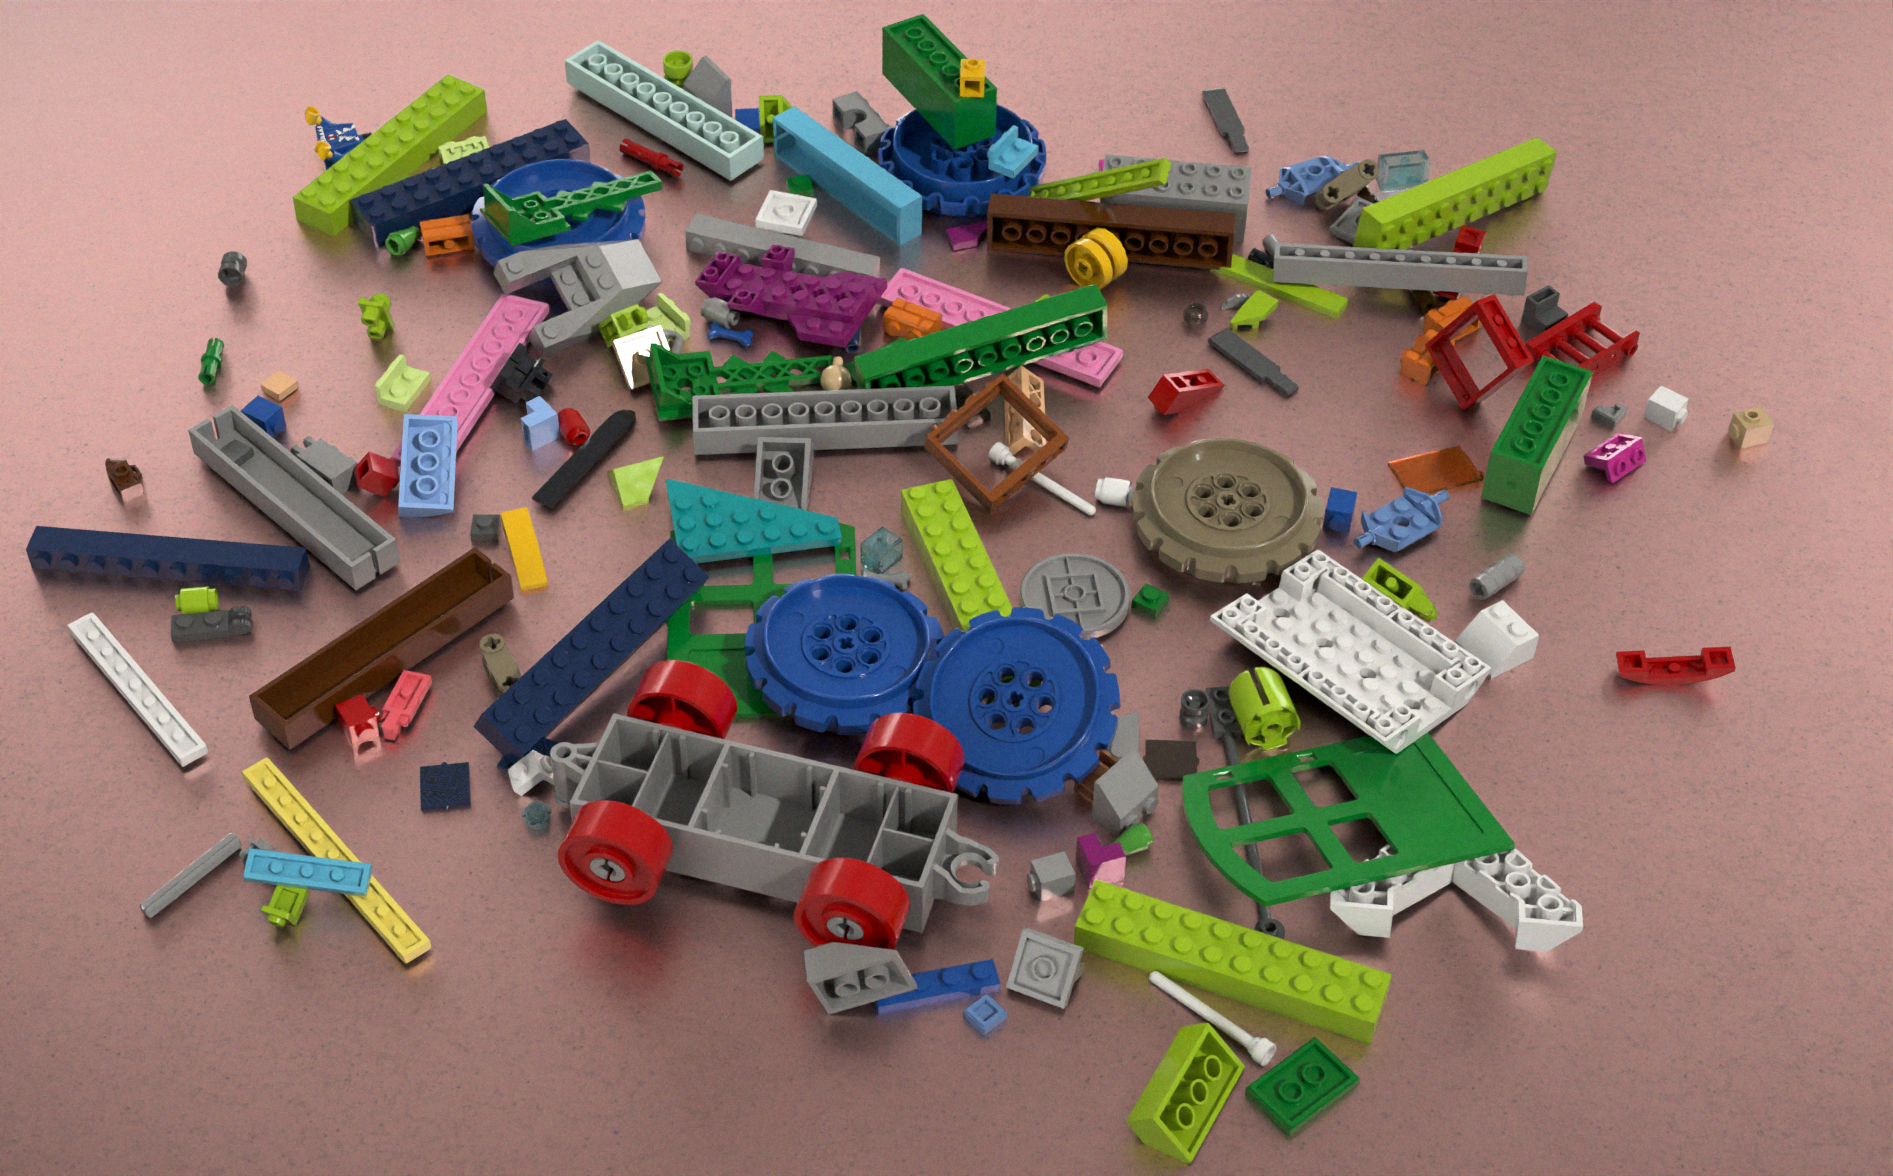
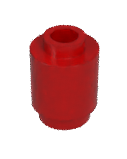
M565 408L558 413L559 430L567 443L573 446L583 444L589 438L591 431L581 414L572 408Z

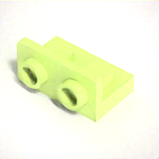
M472 136L465 141L447 142L439 146V159L444 165L450 161L468 156L471 153L489 148L486 137Z
M663 293L657 294V306L646 310L648 315L647 326L661 325L662 329L676 331L684 340L690 338L691 320L689 316L676 307L673 300L668 299ZM674 337L668 338L667 343L669 347L673 345Z
M399 354L395 361L390 363L384 375L375 383L378 405L406 413L431 381L430 372L407 366L405 355Z

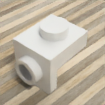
M532 750L507 769L513 791L521 796L542 780L554 785L551 758L535 750Z

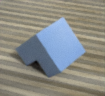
M540 396L526 402L527 415L521 418L523 440L534 451L560 438L558 414Z

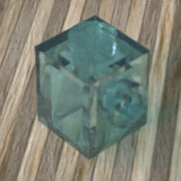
M882 526L860 544L861 563L867 569L873 570L877 574H884L903 558V539Z

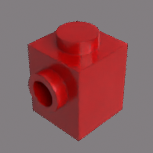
M370 451L354 468L358 488L386 497L400 481L396 461Z
M363 694L335 705L339 724L353 746L380 735L378 723L381 722L379 712L375 706H369Z

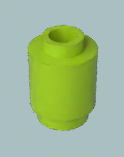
M209 586L182 588L180 594L175 596L177 611H182V614L210 612L219 609L216 588L210 589Z

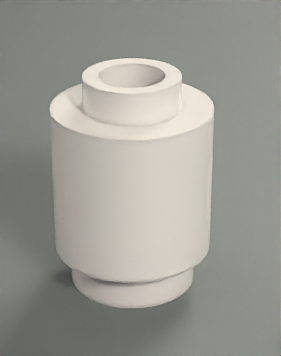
M1109 477L1098 479L1095 500H1101L1103 504L1127 507L1129 503H1132L1133 492L1136 491V487H1132V482L1128 480Z

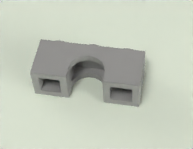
M858 91L832 99L833 119L843 130L854 128L855 144L863 154L867 156L878 152L880 140L887 128L890 127L889 124H886L880 118L879 113L873 110L867 99H864Z

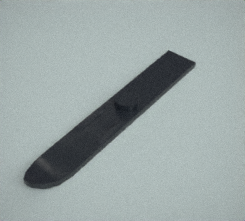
M620 410L608 417L532 496V500L553 508L633 424L636 418L635 412L632 410Z

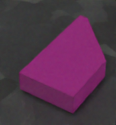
M987 221L946 229V237L953 251L977 246L984 233H987Z

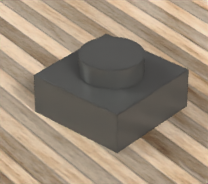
M473 514L470 532L471 541H499L500 515Z

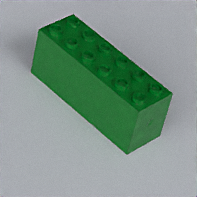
M924 14L882 27V74L954 150L996 135L997 88L985 76L984 97H960L961 59L968 58Z
M1544 355L1542 356L1491 450L1481 498L1532 515L1582 418L1593 371Z

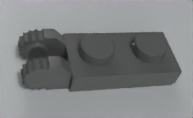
M236 606L230 610L172 615V643L222 639L248 634L252 627V623L248 621L252 618V611L246 606Z

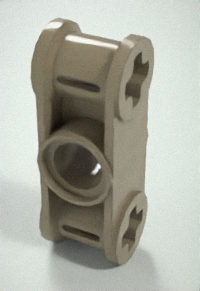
M1366 159L1339 174L1315 194L1314 202L1316 206L1321 210H1329L1343 200L1345 201L1358 193L1378 176L1379 167L1377 163L1371 159Z
M488 634L479 642L480 650L483 654L482 663L489 682L499 698L522 675L504 638L499 634Z

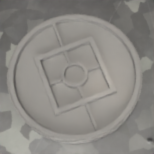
M1065 553L1043 559L1028 570L1020 586L1021 607L1042 609L1047 620L1052 619L1056 614L1071 619L1082 626L1084 632L1082 639L1084 640L1104 636L1116 629L1126 618L1130 607V587L1124 575L1109 562L1087 554Z

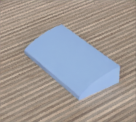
M404 414L398 517H430L453 512L457 416Z

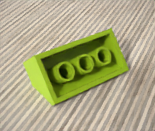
M1208 1022L1182 1026L1130 1113L1126 1123L1144 1144L1186 1164L1191 1163L1245 1065Z

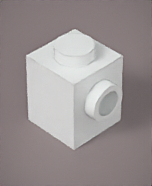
M1660 386L1648 399L1644 419L1672 431L1678 423L1683 424L1689 412L1686 410L1689 399Z

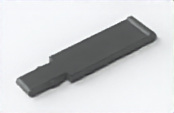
M1226 89L1202 90V97L1221 136L1227 137L1234 153L1249 151L1245 136H1243L1245 129Z
M1225 328L1208 339L1210 346L1216 348L1261 383L1264 381L1268 382L1285 396L1299 389L1296 383L1280 372V367L1229 328Z

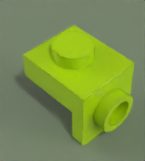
M277 885L269 905H262L260 911L268 917L266 921L270 924L284 928L285 924L296 927L310 892L307 889Z

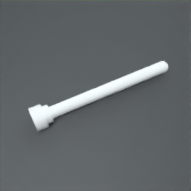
M997 442L991 448L988 459L996 465H1008L1015 470L1023 464L1022 461L1012 456L1009 447L1001 442ZM1040 472L1031 479L1087 515L1095 514V506Z
M1152 971L1149 974V980L1248 1048V1053L1251 1054L1252 1060L1261 1066H1265L1272 1059L1277 1049L1276 1044L1267 1038H1254L1160 972Z

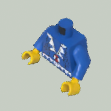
M308 106L305 111L306 123L309 125L317 124L315 130L318 142L314 151L323 160L326 170L372 134L371 132L357 134L353 123L336 124L324 117L319 118L320 111L314 106Z

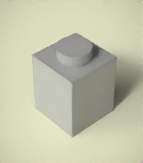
M1065 851L1031 860L1030 874H1027V883L1031 892L1035 891L1040 902L1074 893L1076 874Z

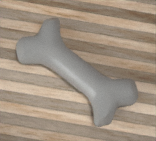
M867 568L861 571L863 577L870 576L893 583L902 591L907 589V582L911 579V574L906 571L899 574H875Z

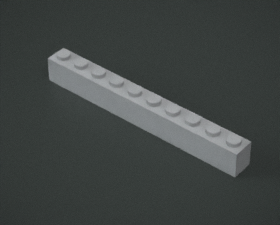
M1275 243L1273 282L1524 296L1528 273L1527 256Z

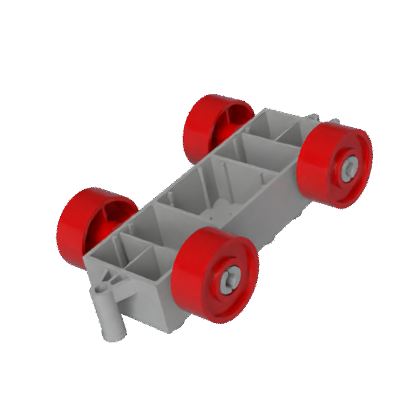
M667 660L655 663L646 670L629 704L627 716L613 713L599 743L571 744L569 742H561L554 745L550 751L555 801L562 807L570 808L572 823L558 850L559 865L565 875L576 886L586 893L607 902L635 905L648 901L654 896L667 870L797 902L794 911L796 927L801 935L814 947L837 942L895 950L902 929L923 933L935 899L947 900L950 903L968 906L983 904L989 900V883L983 879L974 883L961 881L956 876V871L960 867L975 865L987 876H995L999 871V856L991 848L957 834L958 794L953 792L965 761L962 746L956 737L945 727L923 716L910 713H892L876 719L868 729L855 761L854 770L725 740L737 713V702L731 689L721 678L699 665L679 660Z

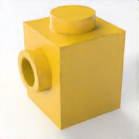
M975 58L961 59L960 97H984L985 60Z

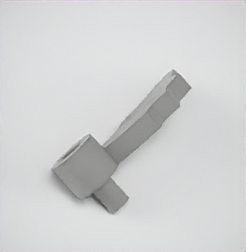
M1243 293L1240 295L1235 294L1233 297L1227 298L1226 302L1222 303L1220 307L1222 310L1241 307L1250 297Z

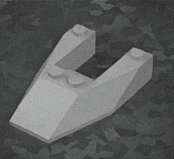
M639 239L561 244L521 251L498 260L494 270V275L505 295L550 277L569 310L566 313L533 326L529 339L541 359L601 335L598 325L610 314L639 304L662 283Z

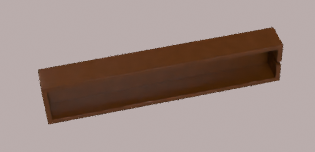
M474 547L249 695L254 719L289 750L338 718L336 704L363 694L366 699L400 676L403 670H409L514 598L511 575L495 562L492 564L490 558Z

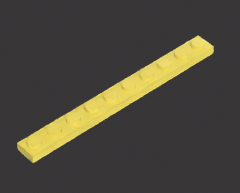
M268 757L242 771L244 780L311 856L360 862ZM372 874L367 897L345 894L405 964L432 948L431 942Z

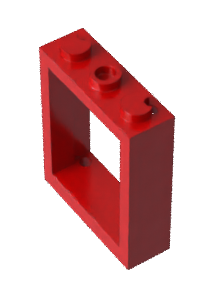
M1495 294L1477 300L1425 344L1462 410L1481 404L1534 362ZM1477 318L1508 368L1480 391L1451 343L1453 338Z

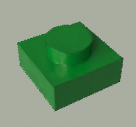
M809 175L786 178V188L789 194L813 197V187Z
M1145 583L1132 599L1131 607L1156 618L1169 602L1170 594Z

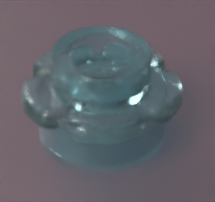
M533 801L522 810V817L525 818L526 824L531 828H542L549 822L551 808L548 804H543L541 801Z

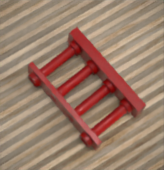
M1594 301L1527 341L1525 346L1534 359V362L1529 366L1540 361L1543 355L1559 360L1551 353L1560 350L1579 363L1578 367L1593 371V378L1624 358L1632 356L1638 349L1637 343L1640 333L1636 330L1626 337L1619 335L1600 321L1602 306ZM1596 330L1614 344L1606 348L1586 334V332ZM1578 340L1597 353V355L1588 358L1568 343Z

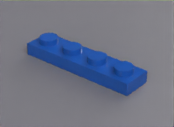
M989 959L911 974L917 983L918 989L877 1000L875 1003L878 1014L998 992L1000 991L1001 983L994 961Z

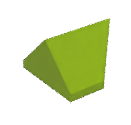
M782 95L759 96L760 134L763 136V144L774 143V138H776L773 135V117L792 108Z
M664 456L607 471V475L623 510L649 503V497Z

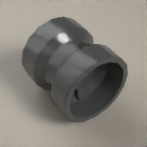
M230 251L223 255L218 272V278L223 284L237 286L242 283L247 266L245 256L235 251Z
M1190 689L1182 694L1179 721L1186 728L1199 729L1206 724L1210 703L1207 693L1199 689Z

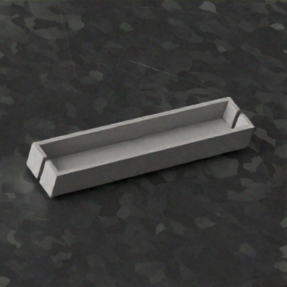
M231 405L213 415L217 440L215 439L212 422L209 419L188 430L195 455L355 590L375 579L376 572L381 575L400 563L397 542L393 536L235 406ZM234 439L252 447L255 454L240 467L220 451V449Z

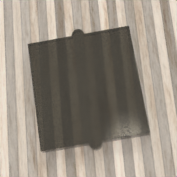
M1145 740V756H1143V761L1155 780L1183 781V776L1197 773V765H1199L1200 759L1197 758L1196 741Z

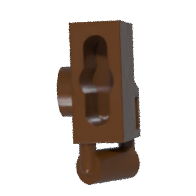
M106 459L105 466L108 479L123 502L144 494L143 484L140 482V479L143 477L135 464L129 465L126 459Z

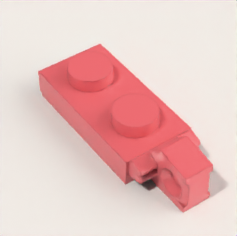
M403 670L382 708L383 738L395 740L400 733L401 726L407 727L411 723L432 684L431 675Z

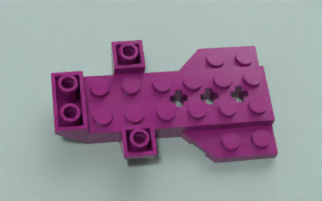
M773 244L761 259L763 267L742 264L739 255L717 252L695 280L696 286L708 297H716L727 301L728 308L743 313L788 320L791 326L794 327L799 340L843 348L849 343L888 287L887 280L884 278L841 271L827 277L792 272L795 249Z

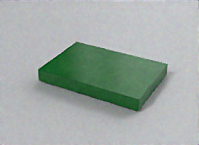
M1314 1037L1248 1085L1245 1094L1280 1128L1291 1136L1358 1086L1360 1078L1323 1043Z

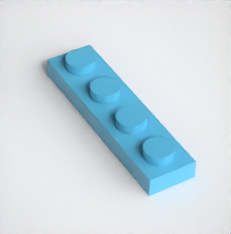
M249 848L243 879L248 882L367 897L373 867L368 863Z

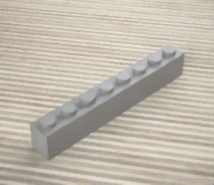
M696 214L685 231L686 250L713 257L717 252L739 255L742 264L763 267L761 259L773 244L795 249L791 270L795 273L827 277L842 271L880 277V257L710 216Z

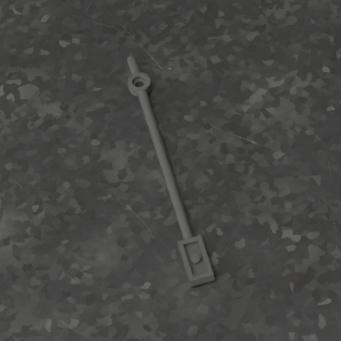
M1230 686L1206 688L1205 693H1207L1210 699L1208 714L1213 739L1223 738L1229 766L1240 764L1235 738L1242 737L1243 732L1229 700ZM1244 783L1234 785L1233 790L1240 824H1250L1252 819ZM1257 843L1245 845L1248 864L1263 876ZM1257 903L1260 921L1256 923L1254 930L1284 939V926L1279 921L1272 919L1270 906L1263 907Z

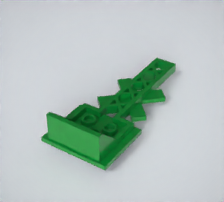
M647 171L606 183L594 181L591 187L573 192L559 191L556 196L547 199L540 191L511 198L491 185L484 184L485 207L480 208V213L512 246L571 230L570 225L565 221V216L572 215V220L587 222L595 208L622 212L627 205V199L662 190V181L652 171Z
M650 343L649 357H645L658 420L668 421L693 418L692 396L721 395L720 393L734 392L733 394L757 393L760 389L767 393L793 392V389L788 386L821 383L820 377L822 373L815 370V368L832 365L833 358L832 355L785 360V357L771 351L759 363H747L732 354L724 363V366L714 367L710 351L675 354L657 343ZM797 369L803 373L801 375H794L790 371ZM717 377H723L727 381L724 383H718ZM682 387H689L690 389H689V390H682V389H680V388H682Z

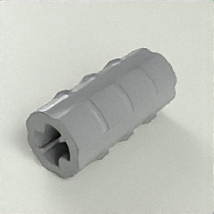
M1513 553L1498 559L1495 564L1489 565V568L1481 571L1471 579L1469 586L1472 594L1479 600H1486L1490 596L1496 595V592L1505 588L1506 585L1514 582L1516 578L1523 574L1525 570L1523 561Z

